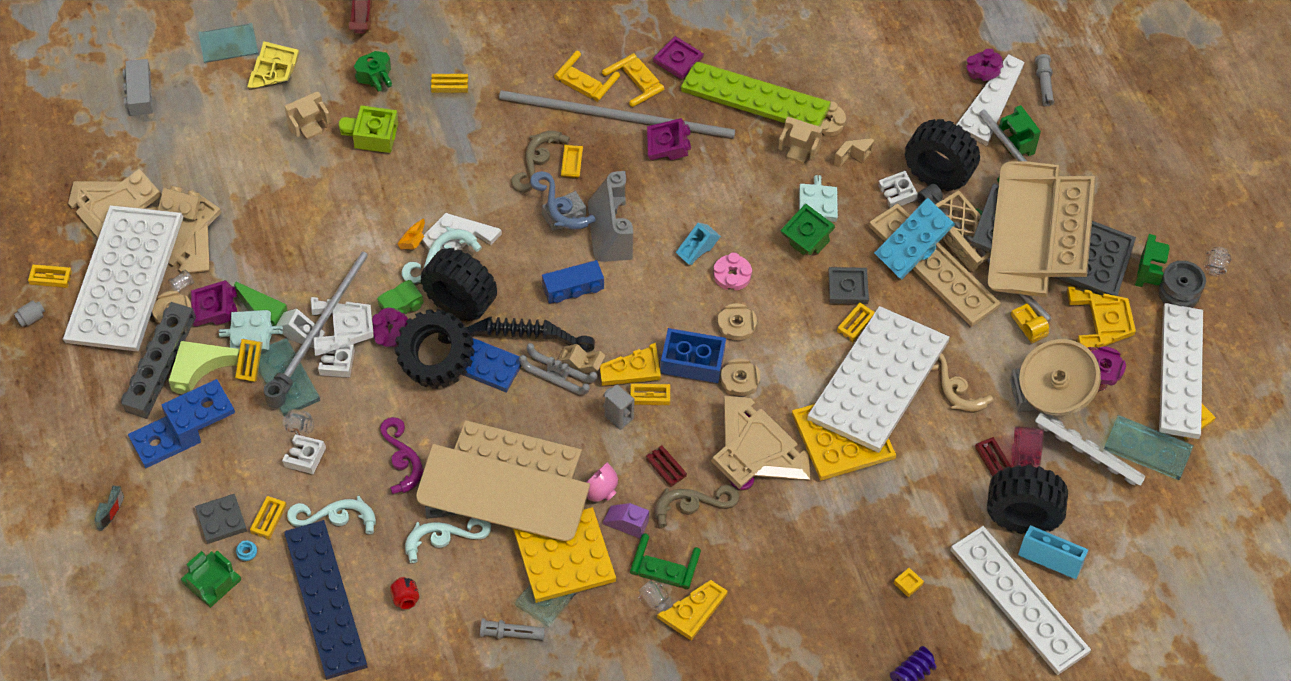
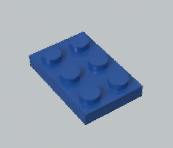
M473 338L474 345L472 348L475 351L474 356L470 357L473 362L471 367L467 366L465 368L467 371L465 376L507 393L521 368L520 356Z

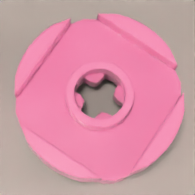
M730 253L721 257L715 263L713 270L715 282L726 290L728 288H734V290L743 289L749 284L752 275L750 263L737 253ZM730 270L736 271V275L728 273Z

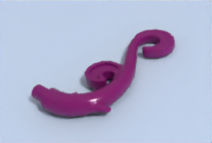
M391 417L383 421L380 431L389 443L399 449V451L392 455V465L397 470H404L409 465L408 460H403L407 458L412 463V473L409 477L406 475L403 481L391 486L390 489L392 494L405 493L417 486L422 478L424 469H422L420 458L413 449L387 433L388 428L396 427L397 432L394 435L398 438L405 430L404 422L401 419Z

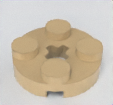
M831 101V107L825 118H830L831 120L830 122L823 120L820 126L823 128L822 133L827 137L841 133L846 121L844 111L838 107L837 103Z
M177 291L162 293L158 296V300L155 302L152 310L155 321L158 324L161 323L165 308L169 307L171 302L191 308L190 299Z
M730 304L718 315V328L726 339H749L756 330V314L753 310L751 312V310L747 309V306L744 304ZM735 319H739V322L742 323L736 325L733 322H735Z
M733 359L721 371V384L729 395L746 396L754 394L760 384V370L747 359ZM738 374H742V377H746L743 380L737 379Z

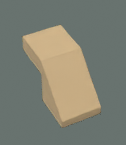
M870 138L846 141L836 152L834 165L841 168L850 156L863 163L873 152L875 140Z
M578 344L565 346L558 360L562 361V364H569V367L586 374L598 371L605 355L601 351L586 353Z

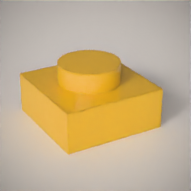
M910 568L894 580V584L908 598L923 586L924 583Z

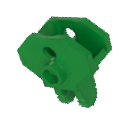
M374 51L358 58L354 65L356 71L355 78L358 83L370 84L371 87L374 86L377 92L382 91L380 84L382 82L388 88L392 86L391 79L388 76L391 70V62L386 52Z

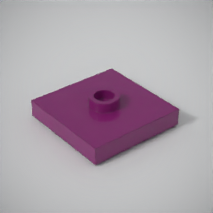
M674 36L653 57V62L682 80L689 73L692 66L704 57V53Z

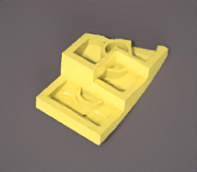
M263 41L260 55L257 57L254 71L251 72L247 87L251 89L288 81L297 62L299 50Z

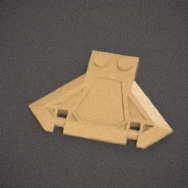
M138 169L122 182L74 181L68 204L72 208L79 206L76 213L99 238L110 206L145 209L161 197L162 194L146 175Z
M205 198L204 202L200 201L196 220L183 217L168 262L172 266L179 263L181 265L179 271L183 274L210 271L208 226L222 213L219 207ZM158 207L145 208V209L158 210Z
M724 396L725 447L711 459V462L739 489L754 476L810 480L809 454L805 450L799 453L795 449L798 444L762 409L756 411L752 407L755 402L751 398Z

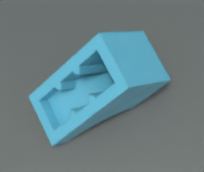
M697 223L676 253L686 263L692 265L702 254L710 251L721 236L709 225Z

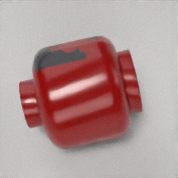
M400 577L390 586L391 597L396 607L410 609L418 602L420 596L416 582L413 579Z

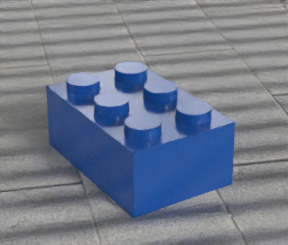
M668 328L661 358L660 373L719 383L726 338Z

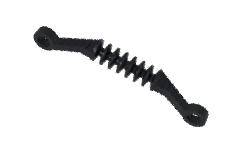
M488 317L466 327L471 333L470 336L477 334L491 336L492 331L495 330L497 337L500 331H503L504 337H507L508 331H510L512 337H515L516 332H518L519 337L522 338L524 332H526L527 338H530L531 334L534 333L535 339H538L539 334L542 333L543 339H558L569 346L578 344L585 352L593 351L595 348L594 338L590 336H579L576 338L548 320H544L543 325H540L539 319H537L535 325H532V321L529 319L527 325H525L522 318L519 324L516 323L515 318L509 324L508 318H505L504 322L501 323L500 317H497L496 322L493 323L492 317ZM438 333V340L440 342L451 344V339L447 334Z

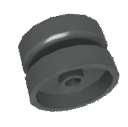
M1189 261L1170 263L1165 268L1158 288L1160 299L1164 304L1193 308L1199 302L1205 287V274L1199 266Z

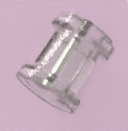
M185 269L177 277L168 279L171 288L177 292H180L181 289L189 284H194L191 275Z

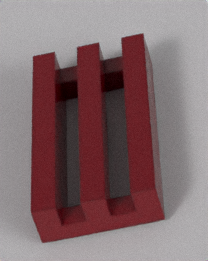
M994 437L975 445L977 452L992 477L1004 468L1001 467L988 444H991L1005 468L1012 467Z
M662 445L658 450L652 451V454L646 455V460L670 487L687 477L685 470ZM655 457L659 460V462L663 465V467L674 477L673 480H672V479L669 477V475L662 469V467L655 461V459H654Z

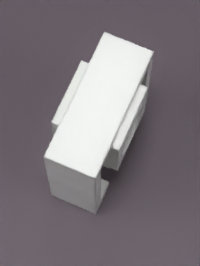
M906 171L879 180L881 192H884V196L888 197L889 208L897 203L902 206L917 200V192ZM894 186V188H891L884 192V189Z
M354 344L324 353L321 361L333 365H323V363L319 362V375L350 377L355 352Z
M295 434L292 440L294 447L289 450V453L297 456L299 459L291 458L285 454L282 462L286 468L314 474L326 449L324 441Z

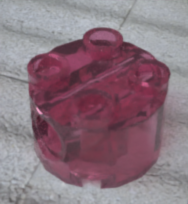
M1015 426L1011 465L1040 467L1044 429Z

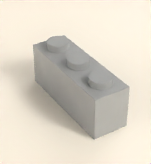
M148 59L125 61L126 69H123V78L126 80V83H123L124 93L127 94V97L124 98L125 109L129 108L130 116L153 113L151 70Z

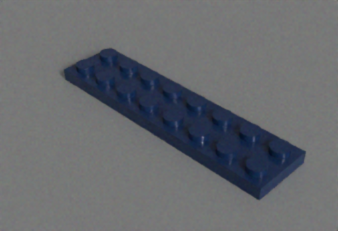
M322 520L284 531L326 680L368 668L325 521Z

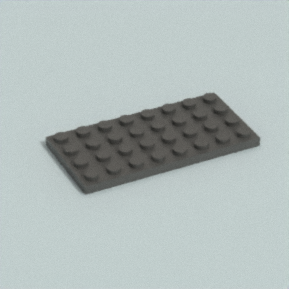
M994 183L971 242V246L991 253L999 188V185ZM1092 221L1087 277L1055 278L1100 295L1118 296L1136 237Z

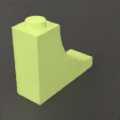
M181 341L169 378L171 391L178 394L192 391L197 382L210 371L225 366H237L240 350Z

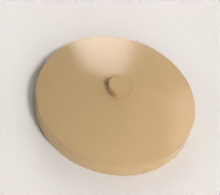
M1057 339L1037 346L1028 354L1021 366L1019 381L1024 397L1033 408L1044 414L1065 416L1082 410L1094 399L1100 387L1101 372L1097 359L1087 347L1076 341Z

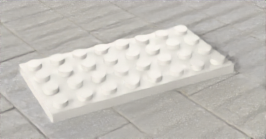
M120 206L109 207L63 337L65 343L139 351L183 220L182 213Z
M879 306L808 414L807 420L879 453L948 344L949 336Z

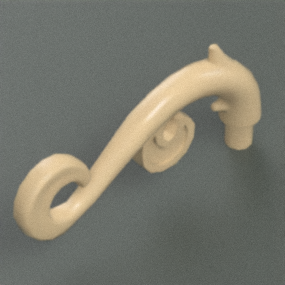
M941 353L938 360L941 361L942 388L947 399L954 405L951 407L952 409L970 412L980 411L994 401L991 395L984 398L980 397L976 400L972 398L964 400L958 397L956 394H964L967 391L968 383L962 377L955 376L949 379L947 362ZM934 365L931 371L938 370L939 365ZM953 387H957L955 393L952 389Z

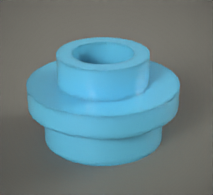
M242 541L236 548L237 557L243 561L252 560L257 554L256 545L251 541ZM245 550H250L249 553H243Z

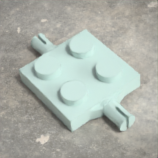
M820 175L814 176L813 185L800 184L799 210L806 203L827 220L836 222L838 218L837 187L821 185L822 177Z
M268 310L232 312L230 329H220L219 337H230V348L240 350L241 339L244 338L263 342L261 351H268L272 334H282L283 331L281 330H283V327L271 325V312ZM249 344L246 345L245 352L249 351Z

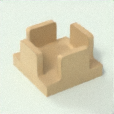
M318 91L285 105L288 129L296 137H300L301 131L306 140L323 133L318 124L319 121L324 120L326 124L331 123L329 111L323 104L322 97Z
M787 117L784 130L779 139L778 149L782 150L784 145L790 147L787 154V159L803 164L807 155L810 154V160L814 161L815 156L820 151L823 128Z

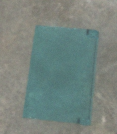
M252 23L198 32L204 63L258 54Z

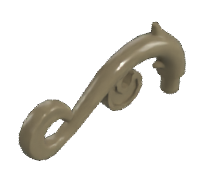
M545 131L529 136L532 140L526 150V162L530 179L535 173L534 163L541 165L550 159L548 149L538 148L537 153L539 155H535L536 148L547 141L548 143L563 142L568 144L570 137L562 135V132ZM525 172L513 176L511 183L516 191L527 192L533 188L530 182L527 184L520 183L522 178H527Z
M722 485L716 491V498L719 499L722 494H728L731 499L727 502H721L695 490L676 489L669 491L666 488L656 503L655 519L658 520L659 527H666V512L671 509L668 505L680 498H683L680 502V510L685 514L695 513L699 508V501L716 507L732 508L739 501V492L731 485Z

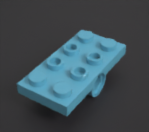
M927 198L878 248L875 254L902 280L921 259L925 260L934 253L936 244L951 230L955 223Z

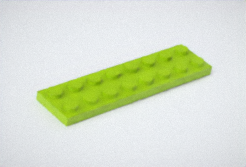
M696 62L692 66L681 86V92L785 123L787 117H791L820 127L831 107L830 101L701 62Z

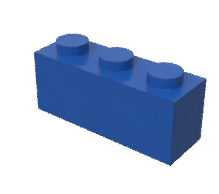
M595 260L542 274V287L548 303H558L572 297L577 298L587 293L599 292L604 289V276L598 261Z

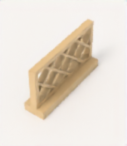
M958 190L935 205L938 208L949 209L947 216L952 221L961 223L960 229L953 226L942 240L969 271L973 272L979 265L991 257V253L985 251V256L981 258L976 252L978 248L971 246V243L964 239L963 235L974 237L981 215ZM958 198L962 203V207L952 205L953 200ZM952 210L960 211L961 218L952 216ZM965 213L972 214L974 221L964 219ZM964 224L973 225V232L964 230Z

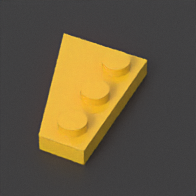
M710 580L691 592L688 597L674 603L668 610L657 614V618L692 641L727 596L728 591Z

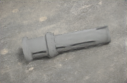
M1047 54L1035 57V64H1037L1038 68L1036 75L1040 78L1042 103L1044 106H1050L1049 101L1051 105L1054 104L1051 83L1053 70L1050 68L1051 57Z
M482 618L480 637L486 635L496 636L498 639L507 636L544 640L545 627L506 624L503 620L496 622L486 621L485 618ZM515 630L530 631L533 633L515 632Z

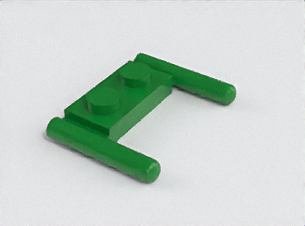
M646 533L642 534L630 574L689 589L701 549L698 547L693 549L688 567L686 568L681 564L647 555L644 556L649 535Z

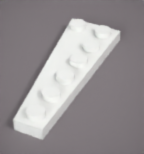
M1009 54L1003 61L1004 67L1001 69V73L996 78L988 81L957 123V125L959 124L963 127V130L971 134V138L985 146L988 145L993 130L979 113L985 109L996 123L999 121L1024 66L1023 61Z
M1040 412L1035 420L1039 428L1046 432L1048 430L1052 431L1060 441L1066 442L1067 440L1073 444L1072 448L1076 451L1088 453L1091 455L1089 458L1094 462L1106 464L1108 466L1107 469L1116 475L1120 473L1125 476V480L1130 484L1136 485L1137 483L1141 486L1145 475L1108 451H1099L1100 447L1091 440H1082L1080 433L1074 429H1065L1063 422L1059 419Z

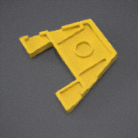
M1075 287L1067 288L1070 305L1090 304L1096 334L1079 335L1078 343L1092 351L1135 335L1136 329L1128 298L1109 294H1093L1090 290H1075Z

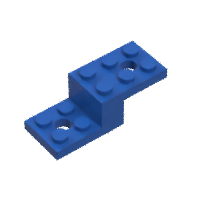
M215 379L161 404L165 417L129 433L128 436L146 469L201 443L198 430L234 414L235 410L219 381ZM207 401L213 403L212 406L208 408L202 406L203 403ZM155 439L161 441L156 446L150 445L151 441Z

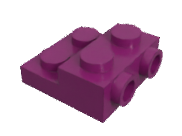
M682 118L647 126L648 157L650 160L666 156L673 160L688 156V150H691V143L687 136L691 132L689 125L685 124Z
M224 280L191 290V308H193L196 315L193 325L196 327L209 322L219 325L231 321L232 312H237V307L234 303V298L237 297L235 287Z

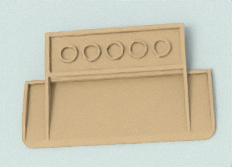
M1011 161L1002 165L988 274V285L992 290L1047 297L1049 277H1087L1096 184L1095 176H1059V165Z
M465 420L454 449L436 444L432 445L416 496L417 501L424 506L561 541H569L574 538L580 523L590 483L573 479L582 455V449Z

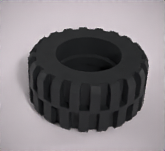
M944 119L928 120L916 129L905 147L907 166L911 168V173L914 176L916 175L919 181L925 182L927 186L936 184L940 190L945 189V191L960 189L967 184L979 165L980 150L976 146L977 142L959 124L955 125L953 124L954 122H946ZM937 152L942 153V154L945 155L947 158H944L943 156H941V155L938 154Z
M454 248L441 249L421 272L420 281L428 298L432 299L434 304L444 310L445 313L449 312L456 318H459V320L473 321L479 319L496 299L497 284L492 274L488 272L485 266L480 264L479 260L474 259L468 253H463L462 250H455Z
M432 309L426 310V314L416 313V318L413 320L409 318L406 321L408 323L406 327L402 326L399 330L401 336L396 337L395 342L398 344V347H395V354L398 356V364L413 381L418 382L421 386H430L431 388L438 389L439 385L443 388L448 387L451 381L455 384L459 381L457 377L461 374L465 376L467 373L465 368L467 366L471 367L473 362L470 357L474 356L475 350L472 348L474 342L470 336L471 333L458 318L449 312L445 313L444 310L437 309L434 312ZM434 333L447 334L451 339V350L448 356L442 362L435 365L423 364L418 356L423 340Z
M1032 465L1006 467L998 471L990 480L987 512L997 525L1005 527L1006 530L1011 532L1026 533L1030 525L1045 532H1051L1058 528L1066 518L1067 485L1059 475H1055L1051 470H1044L1043 467H1032Z

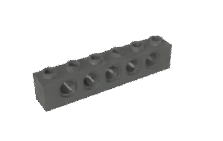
M171 302L169 307L165 308L163 319L156 326L152 341H149L147 344L146 354L144 358L140 359L138 370L131 377L127 392L122 395L121 404L125 412L148 418L174 365L180 342L186 340L196 319L193 308ZM161 357L160 360L154 361L156 358ZM153 374L150 378H146L147 375ZM144 391L142 395H137L139 392Z

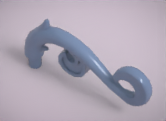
M543 171L536 172L531 176L530 184L536 190L545 191L547 189L546 185L539 183L540 180L544 179L550 183L547 204L552 218L557 222L554 223L555 226L578 230L586 228L588 224L596 221L594 215L586 218L584 216L581 218H567L561 213L571 212L573 204L567 197L555 199V181L553 177Z

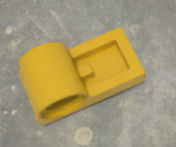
M1028 303L1011 311L1010 315L1031 344L1048 336L1049 324L1043 316L1038 317Z

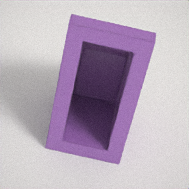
M631 503L612 505L603 524L641 538L649 522V510Z

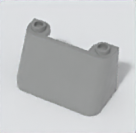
M625 171L609 174L588 201L589 216L594 215L596 220L590 224L593 255L600 262L633 259L632 223L625 218L616 219L615 216L617 208L621 204L624 206L626 203Z

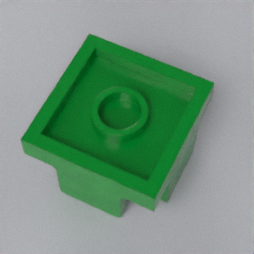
M1022 105L1017 106L1012 114L1001 118L999 127L1002 131L1009 129L1012 133V136L1008 137L1021 154L1026 153L1028 156H1031L1036 152L1041 131Z
M805 203L780 231L781 234L789 239L790 245L802 255L806 253L811 255L813 251L819 254L830 242L829 234L835 229V225Z
M1149 234L1140 258L1135 286L1143 287L1144 283L1159 286L1164 274L1162 272L1163 267L1151 264V261L1166 264L1170 247L1168 244L1156 242V235Z
M211 551L207 556H205L204 552H199L187 563L188 573L181 578L182 583L210 608L241 581V576L233 570L231 562L219 551L215 553Z

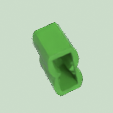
M411 280L399 284L396 288L386 291L377 298L381 310L396 308L404 314L417 311L424 304L422 294Z

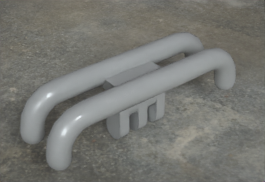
M532 343L527 345L529 355L535 360L546 364L547 371L530 364L525 355L519 357V362L526 371L579 395L587 394L590 386L583 384L580 387L566 381L568 375L586 383H593L597 379L596 372H591L590 375H587L569 367V364H562L560 360L556 361L553 357L549 358L537 352Z

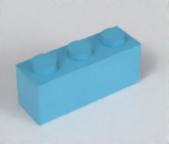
M1030 525L1023 538L1018 555L1068 577L1077 579L1089 549Z

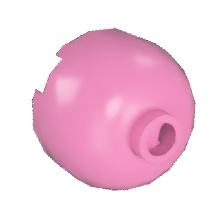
M608 462L586 482L590 483L587 499L593 502H600L604 499L609 501L617 493L614 490L618 485L617 473Z

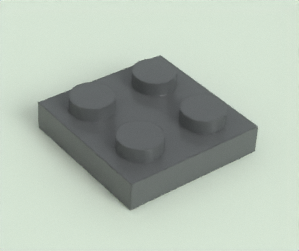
M829 267L830 303L868 304L867 268Z
M235 493L195 506L207 544L247 532Z

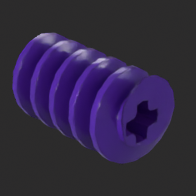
M920 646L919 650L913 652V655L907 658V661H903L901 666H897L895 671L890 672L892 681H918L917 679L923 681L925 679L924 674L928 676L931 674L930 669L936 670L937 668L933 654L926 647Z

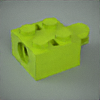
M360 105L357 119L348 117L340 119V133L344 136H352L354 148L391 153L399 124L397 110Z

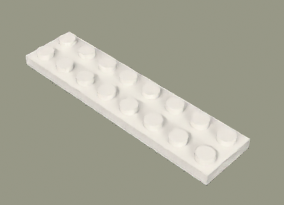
M1167 303L1163 306L1159 432L1195 439H1199L1201 436L1203 310Z
M984 526L951 546V552L1057 675L1091 652L1088 645Z

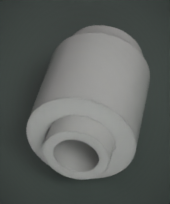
M32 300L17 309L14 316L21 327H24L44 317L42 313L45 310L39 301L35 303Z

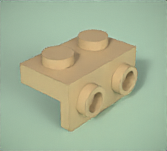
M171 185L170 189L163 188L158 210L182 213L183 217L196 220L200 201L204 202L205 198L199 197L200 193L188 190V193L182 192V188Z

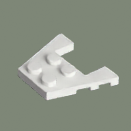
M445 213L424 234L422 243L429 251L433 242L440 235L447 232L446 227L466 230L492 245L502 235V231L496 227ZM457 239L450 240L444 243L440 250L445 249L444 245H450L455 250H461L466 243H459L461 240Z
M311 297L312 315L322 314L331 299H327V302L318 301L316 297ZM353 302L338 303L332 312L334 336L314 337L315 356L373 338L371 305Z

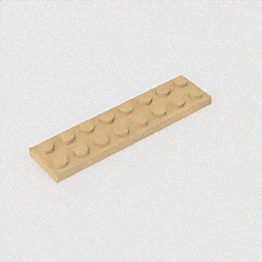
M897 203L870 221L869 227L885 242L910 215ZM939 243L936 244V250L929 258L921 259L913 268L971 327L1000 308L1001 302Z

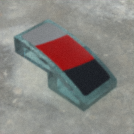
M112 486L108 504L99 503L94 520L98 531H103L116 516L124 498L121 486Z

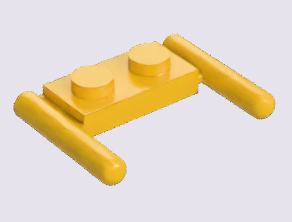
M575 51L556 72L554 78L558 81L561 80V83L598 102L618 80L620 73L614 72L602 85V82L572 67L581 56L580 51Z
M634 53L602 70V75L607 76L623 67L625 73L640 88L643 94L629 101L631 107L664 91V86L659 83V80Z

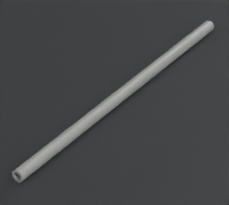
M503 90L500 91L499 95L501 100L650 125L675 120ZM684 121L685 124L689 125L691 132L733 139L735 136V129Z

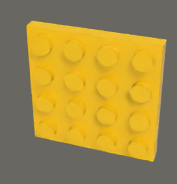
M815 404L792 410V417L820 481L896 458V453L889 438L878 453L812 421H808V414Z
M593 507L583 510L576 534L569 541H561L513 528L535 603L616 582V575Z

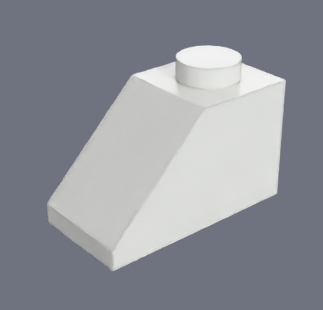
M298 309L283 312L276 326L283 327V330H281L283 331L282 334L289 340L303 344L315 324ZM321 329L317 337H323L325 332Z

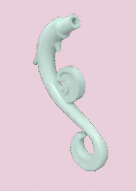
M446 227L447 232L440 235L430 247L424 268L434 255L440 251L441 246L450 240H461L459 243H466L476 252L480 251L482 247L472 233L462 229ZM444 245V248H452L450 245ZM408 262L402 268V277L405 281L411 280L414 285L421 282V275L413 277L410 272L414 268L421 269V265L417 262Z
M357 496V500L344 499L331 503L306 520L296 519L297 514L300 512H304L308 516L311 515L309 507L305 504H295L287 512L289 523L295 527L314 523L328 514L329 520L333 525L343 526L349 521V514L345 509H353L361 514L358 517L364 520L363 524L365 525L366 534H373L374 525L376 524L373 510L360 496Z
M471 518L467 524L469 531L474 525L482 527L481 532L474 534L446 523L432 522L420 526L419 522H417L407 537L405 552L409 556L410 563H416L418 561L417 547L422 543L419 540L425 534L433 532L431 535L432 545L442 548L449 544L451 540L450 533L469 539H484L491 532V524L487 521ZM436 532L442 533V535L438 536Z

